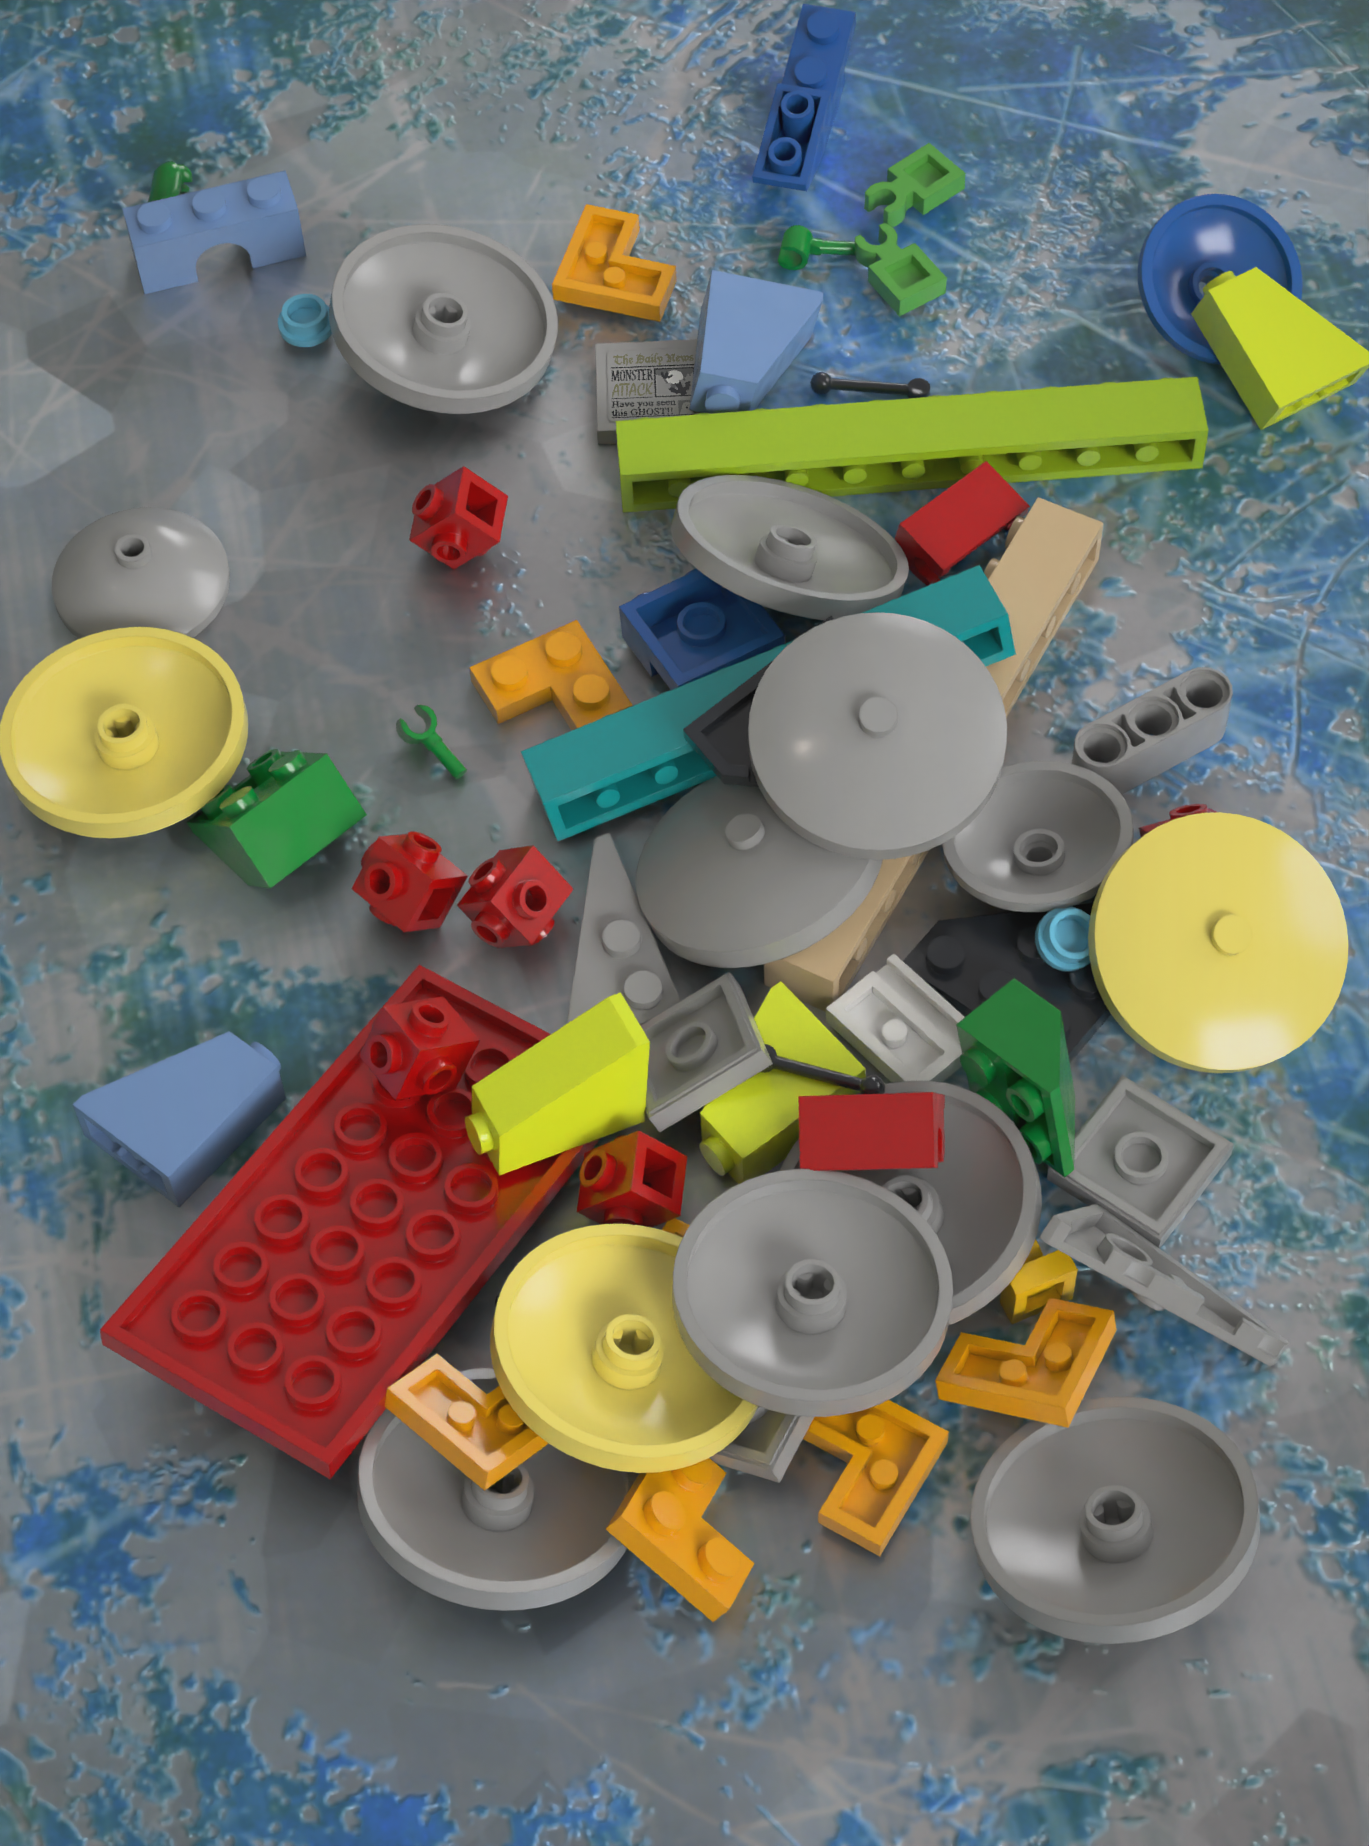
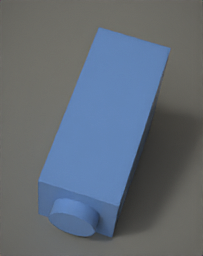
M712 270L700 312L689 410L710 414L755 410L810 340L823 302L824 292Z
M228 1031L82 1095L73 1104L85 1137L177 1207H180L286 1099L279 1073L281 1065L273 1053L258 1042H252L248 1045Z

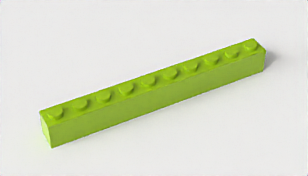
M1198 377L1161 378L1158 380L1119 383L1104 382L1101 384L1067 387L1049 386L1040 389L988 391L985 393L949 396L932 395L922 398L871 400L868 402L830 405L815 404L812 406L778 409L760 408L752 411L712 414L698 413L695 415L660 418L643 417L634 420L615 421L623 513L676 509L681 493L689 485L705 478L723 475L771 478L797 484L834 497L949 488L985 461L1007 483L1203 468L1209 431Z

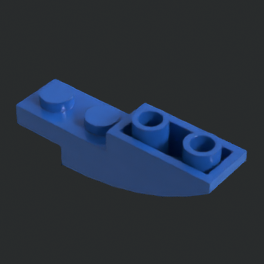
M809 4L802 5L782 83H777L752 176L753 183L801 191L808 190L825 151L845 85L844 70L856 27V12Z

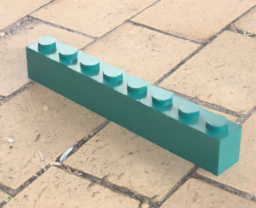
M980 565L862 612L900 614L938 626L968 646L979 657L985 667L1016 655L1008 612ZM791 642L779 645L752 658L720 669L715 673L673 690L663 692L656 697L521 751L533 786L557 842L717 776L685 740L683 729L773 661Z

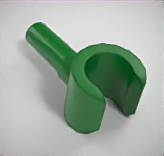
M793 225L784 232L778 263L788 270H800L808 263L810 254L855 256V241L813 238L811 231L806 227Z
M416 705L414 707L415 712L425 722L426 729L424 733H414L403 719L397 720L396 731L404 742L409 744L422 743L429 752L431 751L456 780L467 772L464 765L443 743V739L435 731L437 717L430 707L425 705Z

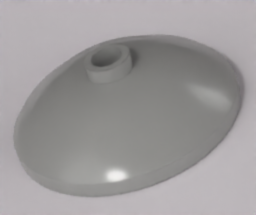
M140 507L118 511L89 524L78 532L65 546L58 557L52 575V595L59 617L68 630L78 639L106 630L128 627L166 629L193 638L203 631L218 615L225 603L230 586V569L226 552L213 531L190 515L176 510L157 507Z
M1021 762L1002 767L1000 778L990 800L980 814L966 828L942 844L946 865L954 879L962 888L979 900L1012 911H1051L1055 908H1067L1077 905L1097 894L1111 866L1134 842L1133 819L1130 808L1122 794L1113 784L1097 773L1084 767L1064 762Z

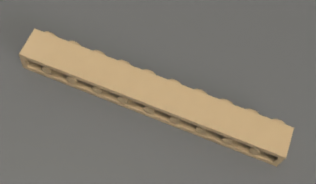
M1039 497L1026 518L1016 517L1006 538V551L1000 560L992 558L984 571L1008 612L1016 655L986 666L998 687L1006 718L1097 564L1100 554L1103 522ZM928 851L902 858L883 859L879 874L870 892L854 913L828 936L812 946L786 958L764 964V985L772 988L781 981L800 1001L826 1012V1008L848 990Z

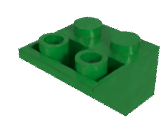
M273 749L259 756L248 765L247 771L250 775L233 788L229 784L225 785L212 800L201 808L202 811L186 823L192 832L248 886L271 889L367 814L327 753H307L300 750L279 752L278 749Z
M1014 978L956 1024L962 1051L960 1063L966 1072L969 1090L989 1100L1012 1120L1021 1132L1034 1163L1040 1164L1044 1162L1065 1178L1074 1170L1075 1092L1061 1011Z

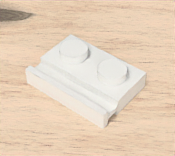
M895 954L887 958V964L876 973L871 971L826 1008V1022L892 1083L902 1081L943 1082L962 1066L960 1063L962 1051L956 1024L965 1017Z

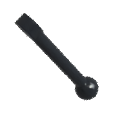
M818 372L813 375L810 381L812 390L820 395L826 394L830 390L907 395L908 398H922L930 395V384L922 378H915L908 384L836 379L831 378L828 373Z
M765 1044L773 1064L761 1072L766 1073L773 1069H778L860 1091V1094H884L885 1092L883 1080L876 1075L859 1078L777 1056L776 1050L772 1046Z

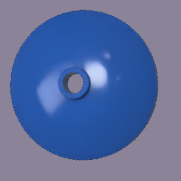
M1204 194L1189 198L1175 205L1151 228L1139 256L1138 286L1141 300L1149 319L1167 342L1194 359L1206 363L1221 364L1191 315L1204 297L1199 290V283L1207 284L1217 276L1228 271H1233L1234 275L1238 276L1257 267L1301 300L1303 288L1301 265L1289 236L1282 226L1265 210L1250 201L1236 196Z

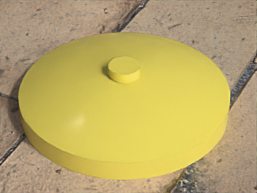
M128 627L106 630L88 635L61 647L38 663L22 679L9 698L0 723V756L10 784L19 800L29 811L49 825L65 832L92 838L111 839L138 836L161 830L189 817L204 807L206 803L212 800L225 787L235 773L245 751L248 738L247 709L240 685L229 665L218 653L202 642L182 633L153 627Z
M1216 812L1188 815L1162 824L1142 836L1121 854L1105 875L1097 891L1089 920L1088 947L1092 973L1099 993L1114 1019L1132 1039L1150 1053L1169 1063L1194 1071L1234 1073L1257 1068L1286 1056L1307 1041L1324 1023L1339 997L1345 979L1348 963L1347 926L1339 897L1325 871L1301 844L1283 831L1255 818L1239 814Z
M601 1224L574 1229L549 1239L529 1252L513 1269L503 1285L496 1304L490 1332V1352L496 1379L505 1398L522 1421L538 1436L567 1455L595 1466L623 1472L652 1473L676 1470L701 1462L723 1450L741 1434L754 1416L758 1406L734 1395L713 1380L694 1360L680 1336L674 1317L672 1286L675 1258L683 1239L682 1237L660 1229L631 1224Z

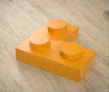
M586 204L553 280V300L661 322L677 282L676 266L629 256L640 231L638 214Z
M577 620L469 667L471 682L497 724L503 723L549 701H553L572 731L607 715L633 706Z
M1049 1298L1025 1345L961 1332L935 1379L939 1400L1069 1428L1117 1330L1114 1310Z
M438 1353L387 1388L385 1407L484 1491L549 1444L522 1421L505 1398L500 1386L486 1394Z
M891 1400L845 1415L814 1417L803 1439L848 1463L819 1510L818 1523L880 1557L947 1445L949 1431Z
M710 1458L676 1470L639 1473L606 1527V1530L712 1622L716 1621L730 1609L755 1564L702 1518L727 1473Z

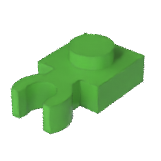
M928 143L888 168L887 182L875 183L866 190L864 209L870 212L880 205H888L884 208L883 223L895 227L904 220L906 210L912 206L922 215H925L964 190L966 173L933 145Z
M882 223L879 225L878 241L880 245L869 244L863 236L858 235L855 237L854 253L857 261L863 266L868 267V282L900 317L945 294L947 277L916 243L901 249L897 245L898 237L895 229L887 223Z

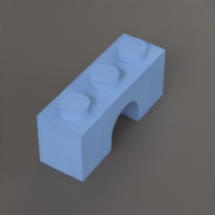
M286 170L122 208L144 295L199 282L196 272L198 258L207 249L219 244L231 243L245 248L253 269L306 256L299 211Z

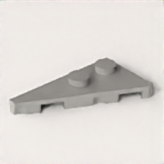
M610 833L594 839L567 1023L607 997L621 992L641 1026L681 1000L648 922L641 910L637 896Z
M1099 1204L1053 1215L1039 1237L1048 1245L1125 1286L1135 1298L1150 1308L1158 1311L1166 1309L1268 1366L1275 1365L1289 1344L1282 1336Z

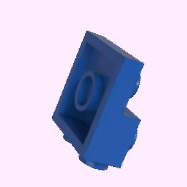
M697 568L653 591L642 593L631 601L619 606L622 638L650 676L653 677L659 674L671 690L785 644L784 633L762 605L729 591L708 578Z

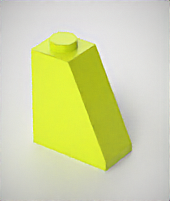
M1257 267L1238 276H1235L1233 271H1228L1211 280L1203 287L1202 290L1205 295L1191 313L1260 430L1355 384L1369 368L1368 350Z
M781 981L770 989L754 1020L764 1044L772 1046L776 1050L777 1056L859 1078L866 1077V1068ZM773 1069L766 1073L759 1072L704 1106L700 1113L702 1142L699 1144L700 1151L716 1173L721 1176L729 1173L740 1184L746 1180L766 1174L786 1159L793 1145L799 1139L798 1096L853 1095L860 1091L778 1069Z
M621 992L599 1002L472 1086V1115L465 1117L467 1134L473 1148L479 1155L487 1152L499 1176L645 1122L650 1041Z

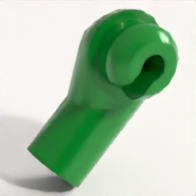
M173 161L161 164L153 173L148 202L188 192L190 188L184 182H193L190 169L184 164H176Z

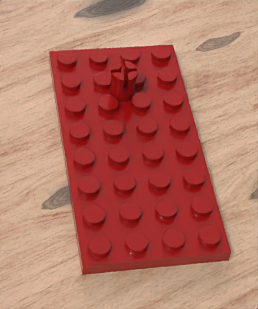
M420 964L383 1006L442 996L449 1002L480 1039L456 1089L442 1091L434 1095L426 1094L395 1100L359 1056L371 1032L373 1021L381 1011L380 1009L100 1329L103 1346L328 1479L332 1478L386 1410L387 1388L425 1361L583 1162L584 1153L592 1150L601 1139L599 1138L499 1176L487 1152L479 1155L473 1148L467 1134L465 1117L472 1115V1086L551 1034Z

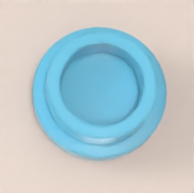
M298 294L291 297L284 303L278 317V328L281 337L289 344L297 347H312L323 343L332 334L329 322V306L320 297L313 294Z
M1075 907L1055 908L1039 921L1035 932V943L1040 956L1048 965L1060 971H1076L1090 963L1088 947L1090 915Z

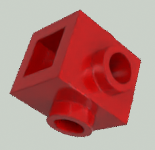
M463 466L434 485H426L418 493L412 505L414 518L409 541L431 554L438 561L445 563L452 569H456L474 557L484 555L491 547L500 542L508 495Z
M410 831L408 834L378 836L377 840L365 851L361 859L362 869L351 889L370 904L369 910L376 918L387 924L397 926L403 932L441 928L468 875L440 854L442 848L435 840L425 834Z
M534 845L499 850L494 857L484 861L474 870L468 881L471 887L457 906L472 921V930L485 943L496 948L532 946L540 942L552 930L555 923L552 917L574 889Z
M442 996L383 1006L373 1021L371 1032L359 1056L395 1100L426 1094L434 1095L442 1091L456 1089L480 1039Z
M639 1130L628 1135L619 1136L614 1141L585 1152L579 1173L580 1190L577 1213L599 1224H631L654 1227L680 1217L688 1156Z

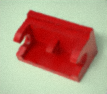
M985 461L901 522L894 540H896L906 555L909 570L926 586L940 581V578L948 573L952 566L1001 530H1009L1017 516L1024 517L1027 515L1030 506Z
M920 1092L798 1096L800 1169H810L813 1171L938 1168V1162H944L945 1095Z

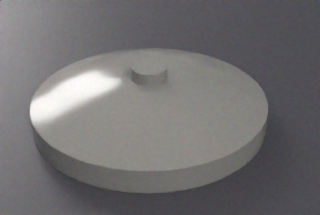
M416 224L401 226L378 233L359 244L348 254L337 271L329 305V322L335 343L344 359L361 378L383 394L399 402L439 413L471 414L485 412L505 406L521 398L545 374L551 361L558 333L557 311L550 291L538 273L523 258L505 245L487 236L448 225Z
M723 475L696 481L681 493L671 522V533L676 546L684 557L700 572L741 597L765 607L796 616L826 620L830 616L837 619L843 616L860 614L892 599L899 598L908 577L909 566L906 555L896 540L879 524L835 498L781 480L747 475Z
M860 613L833 619L810 629L787 645L773 660L760 680L752 700L748 726L749 755L755 779L765 800L780 819L798 835L819 847L844 856L873 860L896 859L922 853L943 844L960 833L980 814L990 800L1002 772L1007 743L1006 713L998 687L990 672L979 657L958 638L938 626L914 617L894 613Z
M715 776L683 796L657 823L639 857L635 881L636 894L641 910L655 935L669 950L691 962L712 967H751L796 954L817 943L838 928L854 913L870 892L879 874L883 859L873 860L844 856L819 847L787 826L770 807L759 787L723 784Z
M902 1081L885 1084L884 1094L934 1092L945 1095L944 1162H938V1168L838 1170L837 1172L869 1180L898 1195L910 1204L935 1231L943 1245L952 1273L953 1297L949 1325L986 1306L1008 1286L1022 1268L1030 1254L1040 1224L1042 1195L1039 1174L1021 1132L1012 1120L989 1100L962 1087L943 1082ZM799 1139L784 1160L780 1171L800 1169Z
M810 1169L782 1170L764 1174L733 1186L710 1202L695 1217L686 1230L675 1258L672 1286L674 1317L680 1336L694 1360L713 1380L734 1395L754 1405L780 1413L806 1417L845 1415L874 1407L895 1397L920 1378L932 1364L941 1349L950 1321L953 1297L952 1273L943 1245L935 1231L901 1197L874 1182L851 1174L837 1171H813Z
M493 1368L459 1371L486 1394L499 1386ZM386 1408L371 1427L364 1441L359 1459L356 1493L361 1521L372 1544L384 1560L412 1584L444 1600L468 1607L500 1611L526 1610L559 1603L576 1596L592 1587L615 1567L627 1548L606 1530V1527L639 1473L623 1472L595 1466L567 1455L554 1446L547 1444L484 1491Z
M1104 1397L1081 1401L1069 1428L1035 1420L1030 1421L1004 1441L990 1457L979 1476L971 1501V1532L978 1564L993 1592L1008 1608L1030 1624L1052 1634L1082 1642L1100 1644L1140 1642L1176 1632L1197 1622L1221 1605L1236 1590L1253 1562L1260 1536V1510L1256 1483L1245 1457L1235 1443L1214 1424L1196 1413L1170 1403L1148 1398Z

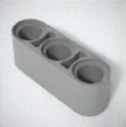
M1198 667L1188 670L1080 729L1074 741L1072 764L1084 767L1104 777L1121 794H1124L1215 745L1223 738L1233 696L1232 684L1223 673L1209 667Z

